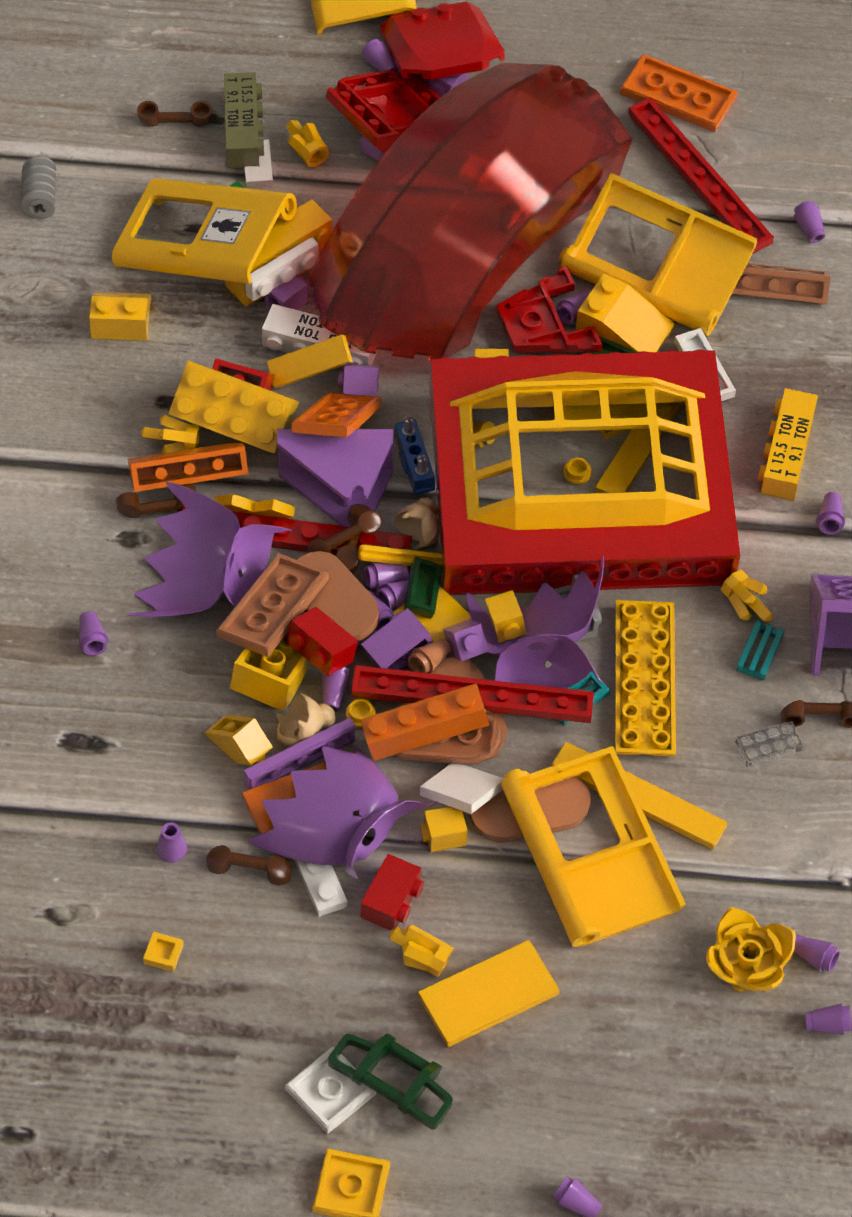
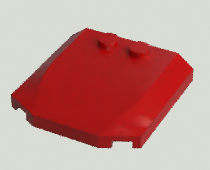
M467 1L455 4L443 3L433 8H416L410 12L394 14L380 26V36L402 78H408V73L423 74V79L433 80L482 71L489 68V62L496 58H499L500 62L505 60L504 49L482 11Z
M382 70L345 77L338 81L337 87L334 89L329 87L326 93V99L384 154L403 152L408 149L427 147L428 145L451 141L464 130L466 122L424 80L414 73H409L408 78H402V76L397 75L395 70Z

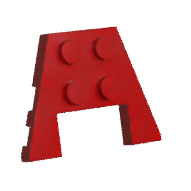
M567 266L558 269V273L550 278L547 276L539 280V284L530 290L523 289L497 305V314L514 353L602 351V342L594 326L566 333L550 298L575 291V283Z

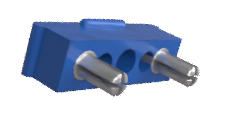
M408 415V418L405 416L404 421L395 423L394 431L404 472L408 474L414 495L435 491V475L416 419H413L410 415Z

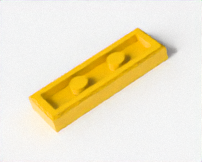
M341 334L267 361L270 374L275 375L273 387L278 389L352 363L353 361L346 336Z

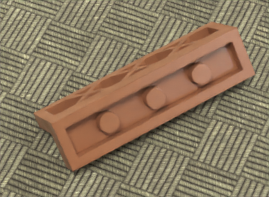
M747 263L732 294L827 304L831 277L828 271Z

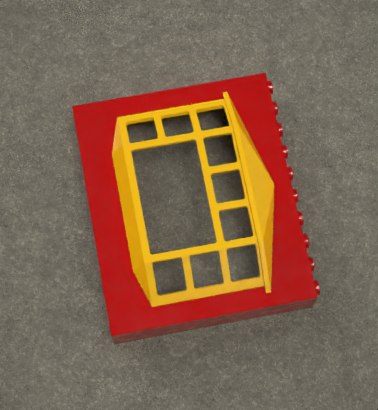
M715 350L612 352L609 354L583 353L580 355L554 354L551 356L526 355L520 357L497 356L488 358L473 356L457 359L447 357L431 359L429 394L438 520L440 524V552L443 565L442 580L443 589L449 595H466V593L471 595L502 594L511 590L514 593L538 592L545 582L553 589L571 585L572 576L580 574L581 571L585 572L593 586L596 587L602 555L604 556V568L600 590L722 586L724 581L737 571L741 555ZM685 402L688 426L659 418L656 414L655 403ZM646 403L647 417H610L609 405ZM600 405L601 418L565 420L563 406ZM553 406L555 420L521 422L517 420L516 408ZM507 408V423L473 433L472 409ZM620 429L649 430L655 491L524 495L519 433ZM658 430L688 437L692 463L663 455L660 450ZM509 434L511 459L476 470L475 444ZM663 467L693 474L696 500L667 492L664 485ZM512 471L514 496L479 508L477 482Z

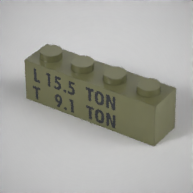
M256 72L224 73L227 168L259 166V156H264V139L258 140V137H264L263 121H258V118H263L262 102H257V99H262V83H256Z

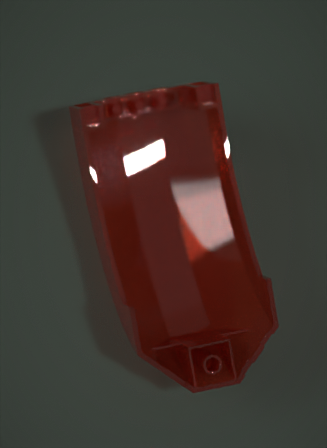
M500 63L462 82L440 97L400 135L368 174L336 223L308 279L309 286L313 287L314 291L312 297L315 308L319 309L320 315L318 319L320 325L337 336L345 335L347 342L365 353L376 354L378 349L391 351V355L395 357L414 359L415 354L429 356V361L443 357L449 358L471 344L481 312L514 272L550 237L568 223L593 208L610 173L617 176L620 175L633 138L596 89L589 86L585 80L575 78L568 74L564 68L557 65Z

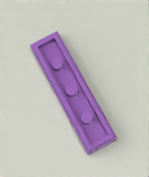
M349 717L245 769L244 786L247 790L285 777L291 774L292 771L299 770L323 758L321 749L323 746L339 750L355 741V724Z

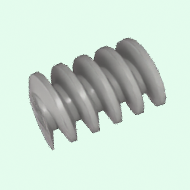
M33 157L28 159L22 166L21 209L25 214L33 218H48L55 212L56 164L47 157Z

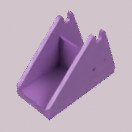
M277 429L279 477L340 526L349 527L351 525L348 521L349 507L353 504H363L376 511L393 474V429H356L347 438L292 433V429Z
M811 574L810 652L811 673L813 675L819 676L823 647L852 649V576Z

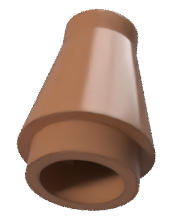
M440 638L435 642L413 649L408 657V665L413 672L431 674L440 662L451 653V646L447 640Z

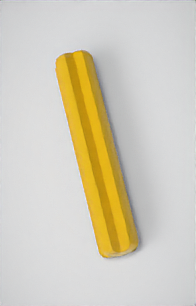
M363 544L358 549V559L362 561L411 566L416 556L442 565V554Z

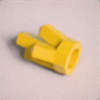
M290 120L286 127L291 134L288 144L293 147L308 167H317L325 162L330 152L322 141L315 124L305 123L302 126L298 120Z
M163 415L160 418V423L162 426L170 429L144 427L140 432L142 437L146 439L171 442V444L164 445L163 453L199 447L200 426L187 424L167 415Z
M742 569L732 573L724 581L721 591L728 597L742 621H748L753 616L748 606L766 623L773 620L774 614L754 594L764 596L767 593V586L750 578Z
M413 924L407 926L405 930L396 927L390 931V940L402 946L404 965L427 971L439 977L448 963L454 947Z

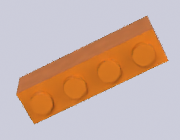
M241 441L128 459L131 484L134 492L168 487L166 482L184 485L249 474L245 446Z
M477 683L360 719L366 742L374 761L490 726Z

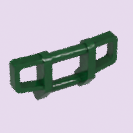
M388 1033L377 1040L375 1044L355 1035L345 1034L328 1057V1066L350 1078L351 1081L359 1086L364 1084L398 1105V1110L409 1114L431 1130L439 1126L452 1107V1096L435 1082L442 1066L434 1061L430 1063L396 1042L395 1037ZM350 1045L368 1052L356 1070L337 1060L343 1050ZM388 1053L420 1071V1074L405 1094L371 1074L381 1058ZM426 1087L444 1102L440 1110L433 1117L428 1116L414 1106Z

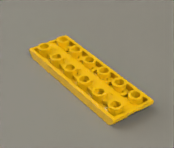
M615 600L616 754L676 757L674 602Z

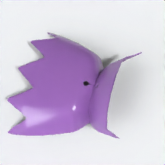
M166 482L171 492L183 503L186 510L156 519V522L172 537L176 544L150 554L145 558L165 582L135 592L136 597L152 606L156 611L128 613V616L163 617L204 611L213 607L223 593H225L229 602L235 607L267 568L274 533L290 531L292 529L263 524H250L240 528L237 516L220 503L187 487ZM239 570H241V572H242V577H240V578H239V573H238Z
M603 555L596 587L593 586L585 572L581 571L566 599L545 582L527 610L519 604L527 634L512 640L498 642L489 615L470 593H466V601L471 619L481 623L489 650L488 653L499 657L496 665L495 681L567 688L585 679L592 671L602 684L586 654L576 642L588 632L603 577ZM546 661L551 663L549 668L544 666Z
M352 745L355 753H350L323 746L321 749L327 769L292 771L291 775L296 798L263 800L262 803L272 821L274 829L253 837L249 840V843L268 852L300 861L321 865L346 864V872L358 878L353 869V862L360 859L365 860L387 837L398 818L414 810L436 804L438 801H398L396 790L380 767L361 749ZM359 811L360 816H354L353 813ZM373 828V840L368 845H363V838Z

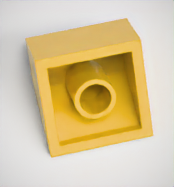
M95 292L91 298L89 316L91 339L147 341L151 294Z

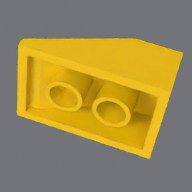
M603 274L578 310L576 330L594 326L598 336L634 352H658L674 329L675 323L630 285Z
M287 633L269 657L245 648L234 662L229 689L284 712L298 691L311 662L286 642Z

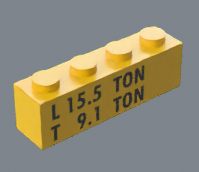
M785 388L783 398L776 399L773 415H778L777 421L771 420L768 437H772L773 440L772 443L766 442L763 459L768 461L767 465L761 464L757 481L763 482L760 494L794 501L818 395Z

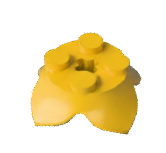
M730 907L718 922L715 945L710 946L706 952L707 966L716 976L731 984V987L737 992L772 990L783 981V968L791 959L795 949V930L777 923L760 926L754 916L747 911ZM744 954H747L749 958H751V957H755V958H754V959H747V958L744 957Z

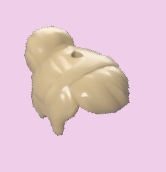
M420 498L418 501L404 506L395 516V527L402 534L412 535V540L420 543L414 548L415 550L432 546L438 538L440 524L437 518V504L430 498Z
M303 693L298 694L292 700L287 715L276 714L279 721L277 740L283 746L291 747L319 733L321 730L333 726L336 719L334 710L328 704H318L309 696Z

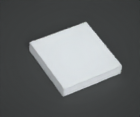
M451 763L420 786V796L472 814L503 790L500 783L504 778L463 764Z
M334 1046L285 1084V1090L327 1134L376 1095V1092L364 1084L361 1086L357 1085L350 1078L328 1066V1057L334 1050ZM340 1054L337 1060L356 1070V1068L342 1054Z

